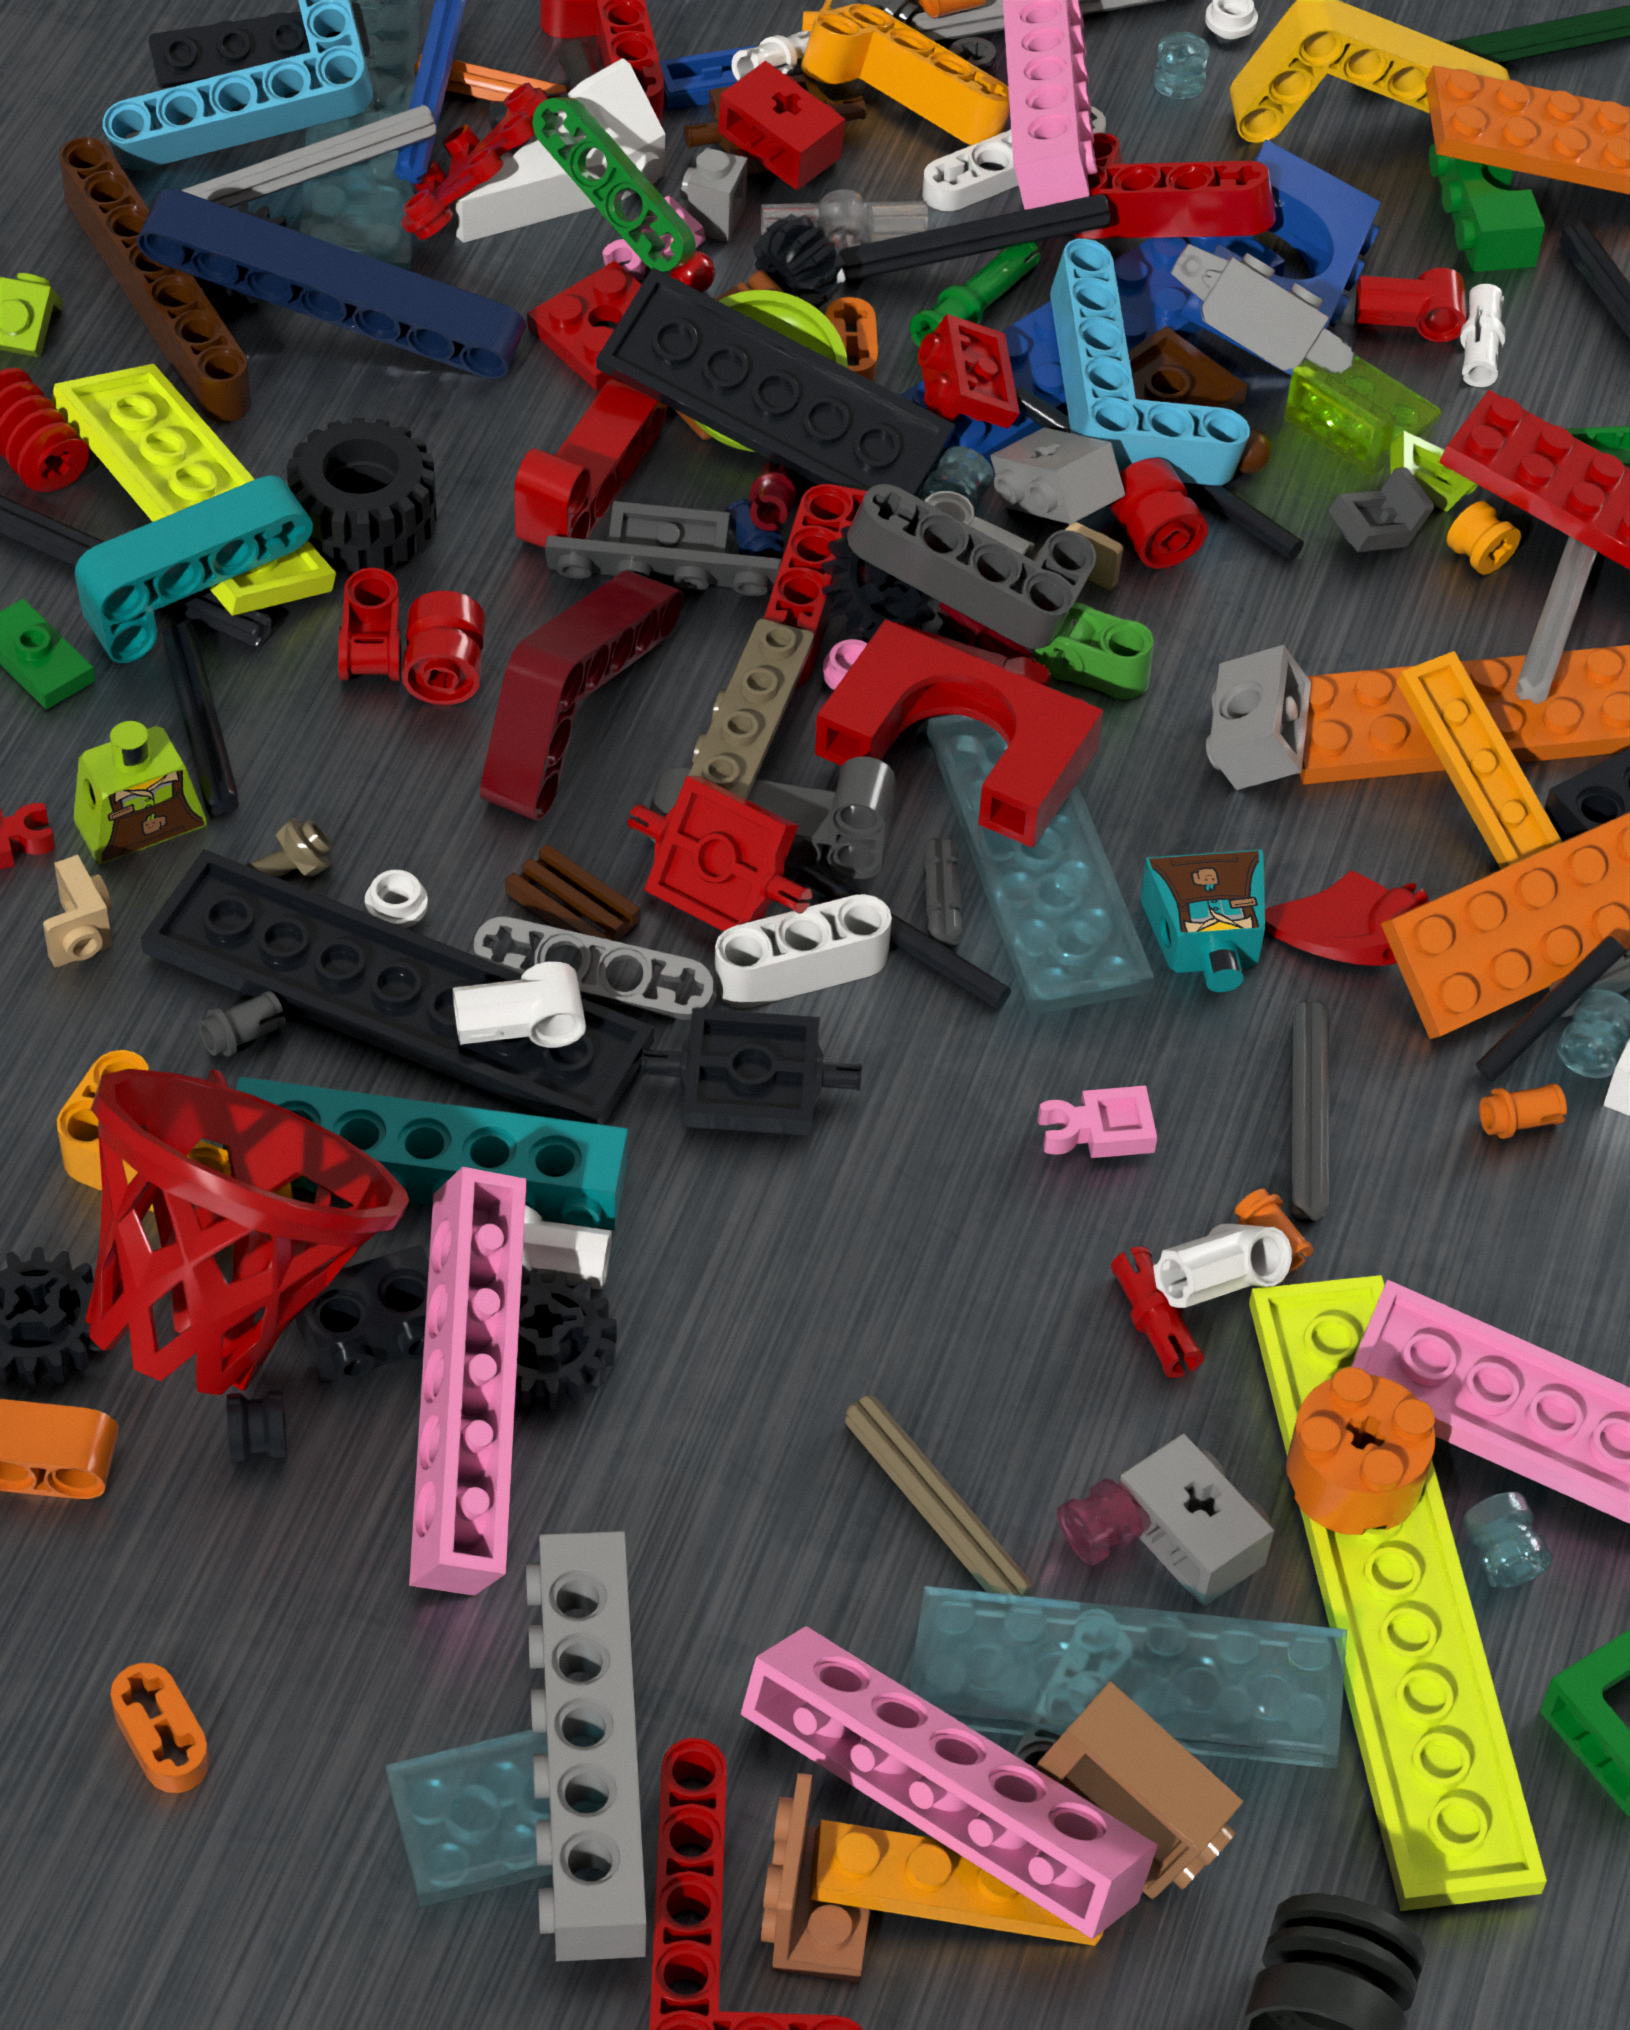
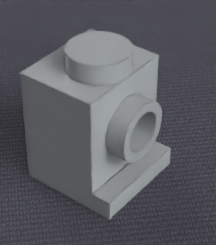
M705 148L697 156L696 168L689 167L686 170L681 187V199L687 200L684 209L703 226L705 237L729 242L746 208L748 158Z

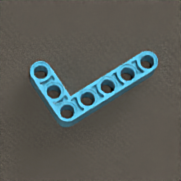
M298 0L311 51L309 53L121 100L113 104L103 117V129L118 162L131 170H143L351 117L363 112L371 103L373 88L351 0ZM332 32H341L337 36L326 38ZM344 78H353L345 84H336ZM300 91L297 95L293 97L283 98L286 94L290 92ZM238 105H246L243 109L239 111L231 112V110ZM194 118L191 122L185 125H177L180 121L184 119ZM141 131L133 138L124 139L130 133Z
M1083 238L1069 241L1064 247L1051 287L1050 297L1071 433L1111 442L1119 473L1131 464L1143 459L1161 458L1170 462L1183 483L1223 485L1228 483L1235 474L1250 436V427L1247 421L1240 414L1225 408L1136 399L1112 255L1104 245L1094 240Z

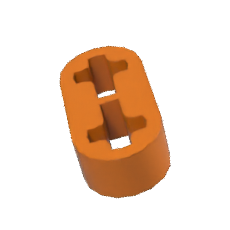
M839 298L831 302L827 307L825 316L839 333L846 355L856 356L857 365H848V369L875 382L878 344L874 308L867 301L860 298ZM845 323L854 324L856 332H846Z
M138 1663L125 1668L113 1681L110 1693L113 1712L121 1732L147 1779L155 1788L166 1793H182L192 1790L203 1781L208 1773L210 1760L204 1732L173 1677L165 1668L154 1663ZM144 1689L149 1697L155 1696L158 1716L150 1719L143 1705L139 1702L133 1703L132 1694L136 1691ZM170 1736L180 1753L187 1752L188 1762L176 1767L171 1759H165L162 1739Z

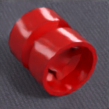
M1146 458L1122 470L1120 477L1126 496L1108 505L1121 527L1127 532V537L1142 562L1154 569L1169 568L1193 556L1204 544L1208 535V523L1195 502L1187 497V489L1170 462L1161 458Z
M441 590L423 594L413 601L408 611L406 643L408 647L404 652L402 681L410 694L421 701L434 705L462 703L475 695L480 687L481 654L485 633V612L478 602L467 595L455 591Z

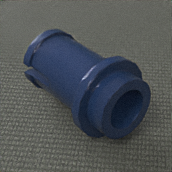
M741 499L730 504L725 512H730L729 530L740 546L739 555L782 559L784 540L778 531H765L754 525L750 518L752 501L749 503L747 499Z

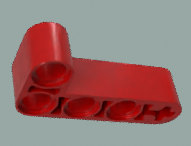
M540 0V26L545 33L556 38L596 36L603 69L622 58L630 63L663 128L664 78L645 0Z
M1093 133L1094 143L1092 145L1097 173L1088 175L1090 196L1105 195L1110 209L1111 221L1107 227L1072 235L1077 238L1086 239L1257 235L1270 229L1276 222L1269 170L1265 164L1257 161L1123 164L1120 143L1117 137L1110 133Z
M610 379L601 389L556 455L533 448L530 449L522 460L514 487L516 537L544 549L547 536L588 540L656 441L665 421L667 405L619 380Z
M821 484L807 490L801 499L764 616L765 620L807 630L814 634V645L795 688L803 686L812 676L831 614L830 611L835 601V595H825L822 591L823 587L832 583V575L827 574L821 569L822 563L836 558L827 546L829 542L842 538L840 529L851 525L867 491L833 484Z

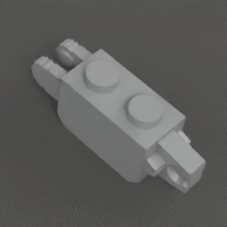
M1187 244L1174 263L1170 273L1201 299L1199 308L1202 321L1282 371L1299 367L1304 358L1309 359L1328 372H1333V374H1336V372L1342 374L1349 366L1352 367L1353 354H1355L1351 351L1352 347L1347 345V342L1344 343L1335 334L1323 328L1329 319L1328 316L1318 311L1324 300L1294 283L1289 292L1270 281L1276 270L1252 255L1246 253L1241 262L1231 256L1225 260Z

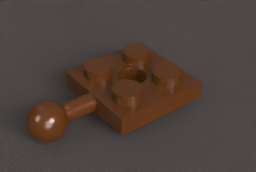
M1167 326L1128 351L1136 399L1219 407L1232 411L1246 400L1247 384ZM1155 388L1161 390H1169L1175 388L1179 392L1174 394H1165L1157 391ZM1250 428V436L1237 466V471L1245 474H1254L1260 472L1269 464L1273 450L1271 441L1264 432Z

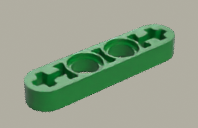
M570 97L550 98L538 105L533 115L532 124L539 142L640 259L651 269L654 267L661 272L676 270L687 264L694 257L696 248L695 238L691 229L586 107L577 99ZM565 112L567 117L563 125L568 132L557 133L555 128L558 126L559 121L554 114ZM586 136V138L581 140L580 142H578L574 137ZM593 148H598L602 151L607 161L606 172L599 180L593 178L586 168V156ZM628 189L635 190L642 199V212L636 220H630L622 211L621 199ZM648 226H650L654 230L651 232H641ZM672 235L674 241L671 243L670 249L674 255L663 256L660 251L664 248L665 244L661 237Z

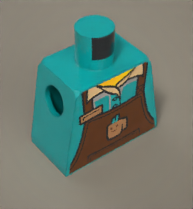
M1262 849L1146 858L1140 901L1169 968L1177 973L1203 971L1208 989L1214 992H1228L1239 987L1244 979L1242 968H1251L1258 964L1264 937L1265 891L1264 855Z

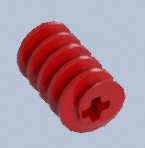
M15 367L5 368L0 371L1 456L7 460L24 484L34 491L53 492L67 487L76 481L85 470L89 459L87 444L83 439H79V435L72 425L67 424L61 412L56 410L50 399L44 396L39 386L33 383L25 370Z

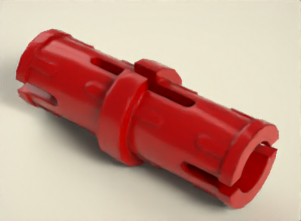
M1143 1246L1130 1248L1139 1273L1133 1271L1124 1252L1120 1253L1112 1261L1111 1271L1117 1277L1133 1307L1130 1313L1132 1321L1139 1332L1147 1334L1162 1364L1165 1375L1170 1378L1185 1376L1178 1362L1180 1360L1176 1351H1180L1190 1372H1193L1202 1364L1204 1354L1197 1346L1181 1316L1184 1308L1170 1306L1163 1292L1156 1288L1153 1268L1155 1264L1149 1249Z

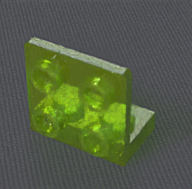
M1353 356L1352 367L1349 366L1342 374L1336 372V374L1328 373L1310 360H1304L1292 370L1284 419L1372 477L1390 463L1391 443L1403 431L1420 438L1440 421V408L1358 356Z

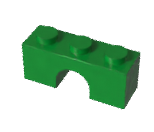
M1432 144L1429 149L1430 172L1433 177H1438L1440 180L1443 209L1445 213L1452 214L1455 222L1457 248L1460 251L1465 250L1472 272L1536 267L1545 224L1532 190H1509L1513 170L1436 154L1435 144Z

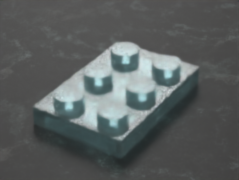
M531 1729L385 1765L386 1780L419 1907L552 1874V1865L537 1866L536 1821L550 1820L549 1798L535 1799L533 1754H547V1733H532ZM578 1736L569 1742L575 1746L588 1747L599 1741L590 1736ZM582 1801L576 1803L571 1808L580 1813H594L603 1807L596 1802Z

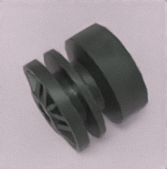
M1322 1893L1291 1896L1278 1904L1269 1933L1270 1936L1267 1939L1262 1956L1265 1969L1257 1973L1241 2030H1406L1408 2022L1403 2012L1411 2008L1418 1986L1417 1982L1427 1953L1420 1937L1402 1920L1376 1906L1345 1896Z

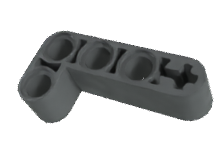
M890 484L873 486L865 493L847 534L848 545L861 559L1019 645L1030 649L1044 648L1049 646L1055 639L1095 566L1097 558L1094 546L1085 536L1072 530H1060L1053 533L1047 539L1036 561L905 490Z
M855 757L847 760L840 770L836 792L755 779L747 800L799 825L784 863V868L801 871L808 862H812L833 876L849 879H868L880 872L892 822L896 780L894 772L889 765L872 757ZM673 767L661 772L656 781L649 809L665 817L676 805L685 778L689 775L691 769ZM649 837L654 843H656L655 839Z

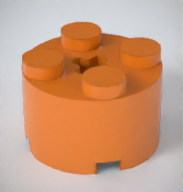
M1346 1367L1338 1370L1332 1379L1321 1383L1308 1394L1297 1415L1286 1460V1473L1295 1491L1294 1499L1300 1509L1321 1526L1347 1535H1364L1365 1529L1387 1525L1385 1530L1400 1525L1412 1514L1419 1502L1435 1448V1416L1433 1410L1427 1403L1419 1400L1408 1389L1390 1379L1368 1374L1363 1369L1357 1367Z

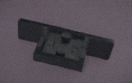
M352 3L364 56L367 57L370 54V44L360 4ZM301 11L292 13L280 12L266 17L239 21L228 20L213 25L154 33L149 36V48L157 84L160 88L176 87L311 52ZM332 32L326 38L337 36L341 32Z

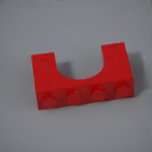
M885 619L818 712L815 755L840 766L847 760L855 757H872L882 760L900 733L918 720L944 714L962 715L979 720L997 731L1008 747L982 784L978 825L1034 848L1098 751L1103 710L1088 704L1080 698L1071 697L1035 682L1025 675L1016 674L982 660L970 652L958 650L927 637L917 630L908 629Z

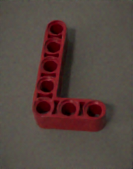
M624 570L525 637L516 646L505 671L480 785V797L483 800L537 822L547 815L559 788L578 702L660 644L671 634L682 609L683 592L681 590L633 571Z

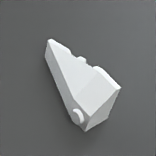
M622 58L581 81L568 93L570 98L577 99L586 107L651 184L665 176V132L630 63ZM565 112L559 113L556 116L559 123L555 131L557 133L568 132L563 125L567 115ZM534 133L530 140L514 155L506 152L500 156L504 165L497 174L455 200L456 237L465 243L595 207V205L539 142ZM578 136L574 138L578 142H580L581 140L585 139L586 136ZM593 148L586 156V168L589 174L598 180L606 172L607 161L602 151L598 148ZM628 189L623 194L621 200L636 193V191Z

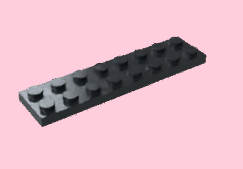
M203 849L141 936L142 950L147 955L254 998L260 996L265 991H271L275 994L284 1010L555 1119L604 1125L642 1063L643 1048L650 1050L654 1043V1026L581 998L586 1029L579 1040L570 1045L546 1048L535 1044L529 1036L460 1045L455 1019L453 988L521 980L522 974Z

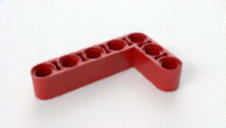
M688 1738L673 1744L664 1754L661 1765L650 2030H863L859 2024L850 2018L838 2015L719 2011L727 1781L726 1760L721 1750L705 1739ZM694 1777L704 1780L709 1785L702 1789L690 1790L683 1788L678 1782ZM692 1843L702 1846L707 1852L700 1856L687 1857L676 1852L675 1848L683 1844ZM689 1910L699 1913L705 1919L698 1924L687 1926L679 1924L671 1917L680 1911ZM689 1979L694 1980L703 1988L695 1994L681 1995L676 1994L668 1986L676 1980Z

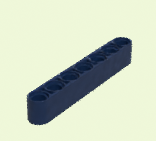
M163 189L158 192L136 240L138 248L145 256L164 266L485 378L496 379L507 374L525 330V320L521 314L505 304L181 190Z

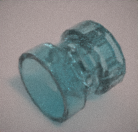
M1595 989L1587 991L1581 996L1572 1016L1574 1022L1565 1027L1557 1044V1052L1563 1063L1574 1072L1585 1077L1599 1079L1609 1077L1614 1073L1615 1067L1624 1051L1623 1046L1627 1044L1630 1038V1002L1612 991Z
M1517 1492L1494 1495L1479 1502L1464 1515L1462 1521L1472 1545L1482 1548L1483 1556L1480 1564L1490 1586L1495 1588H1511L1527 1583L1544 1573L1553 1560L1543 1536L1534 1533L1531 1528L1535 1517L1525 1496Z

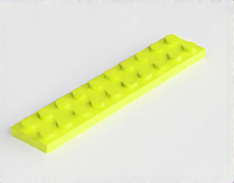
M1382 1275L1252 1289L1249 1306L1287 1456L1297 1415L1305 1398L1318 1385L1332 1379L1338 1370L1351 1366L1376 1303L1385 1286ZM1431 1460L1416 1508L1404 1522L1388 1530H1385L1387 1526L1385 1525L1365 1529L1364 1535L1342 1534L1321 1526L1301 1510L1400 1911L1542 1894L1547 1879L1433 1461Z

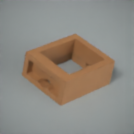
M1111 1681L1034 1766L1040 1772L1158 1844L1143 1888V1892L1152 1900L1172 1881L1183 1890L1205 1865L1208 1866L1236 1834L1226 1823L1244 1801Z

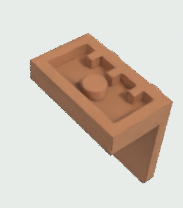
M798 1773L794 1798L779 1797L774 1830L775 1846L772 1864L769 1863L764 1893L761 1941L774 1943L772 1971L860 1983L870 1909L810 1900L814 1836L817 1827L808 1826L812 1775Z

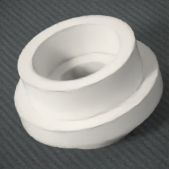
M1213 0L1207 7L1205 22L1208 28L1225 39H1237L1251 34L1255 30L1258 20V13L1254 8L1253 0Z
M389 870L381 873L373 880L365 894L366 913L403 928L415 925L427 912V892L418 879L407 871Z

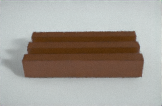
M548 844L539 850V859L537 861L530 858L522 865V873L520 875L513 872L505 879V893L555 928L618 942L640 922V907ZM537 883L563 901V906L533 885ZM584 915L606 932L602 934L579 917Z

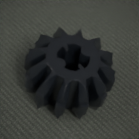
M793 214L788 215L784 219H778L766 228L767 231L761 235L759 241L753 246L754 255L757 258L755 261L756 269L764 270L785 293L796 296L814 307L820 308L832 299V295L846 281L845 272L842 269L845 262L834 248L836 242L830 241L827 238L824 228L822 226L815 227L811 219L805 215L797 217Z

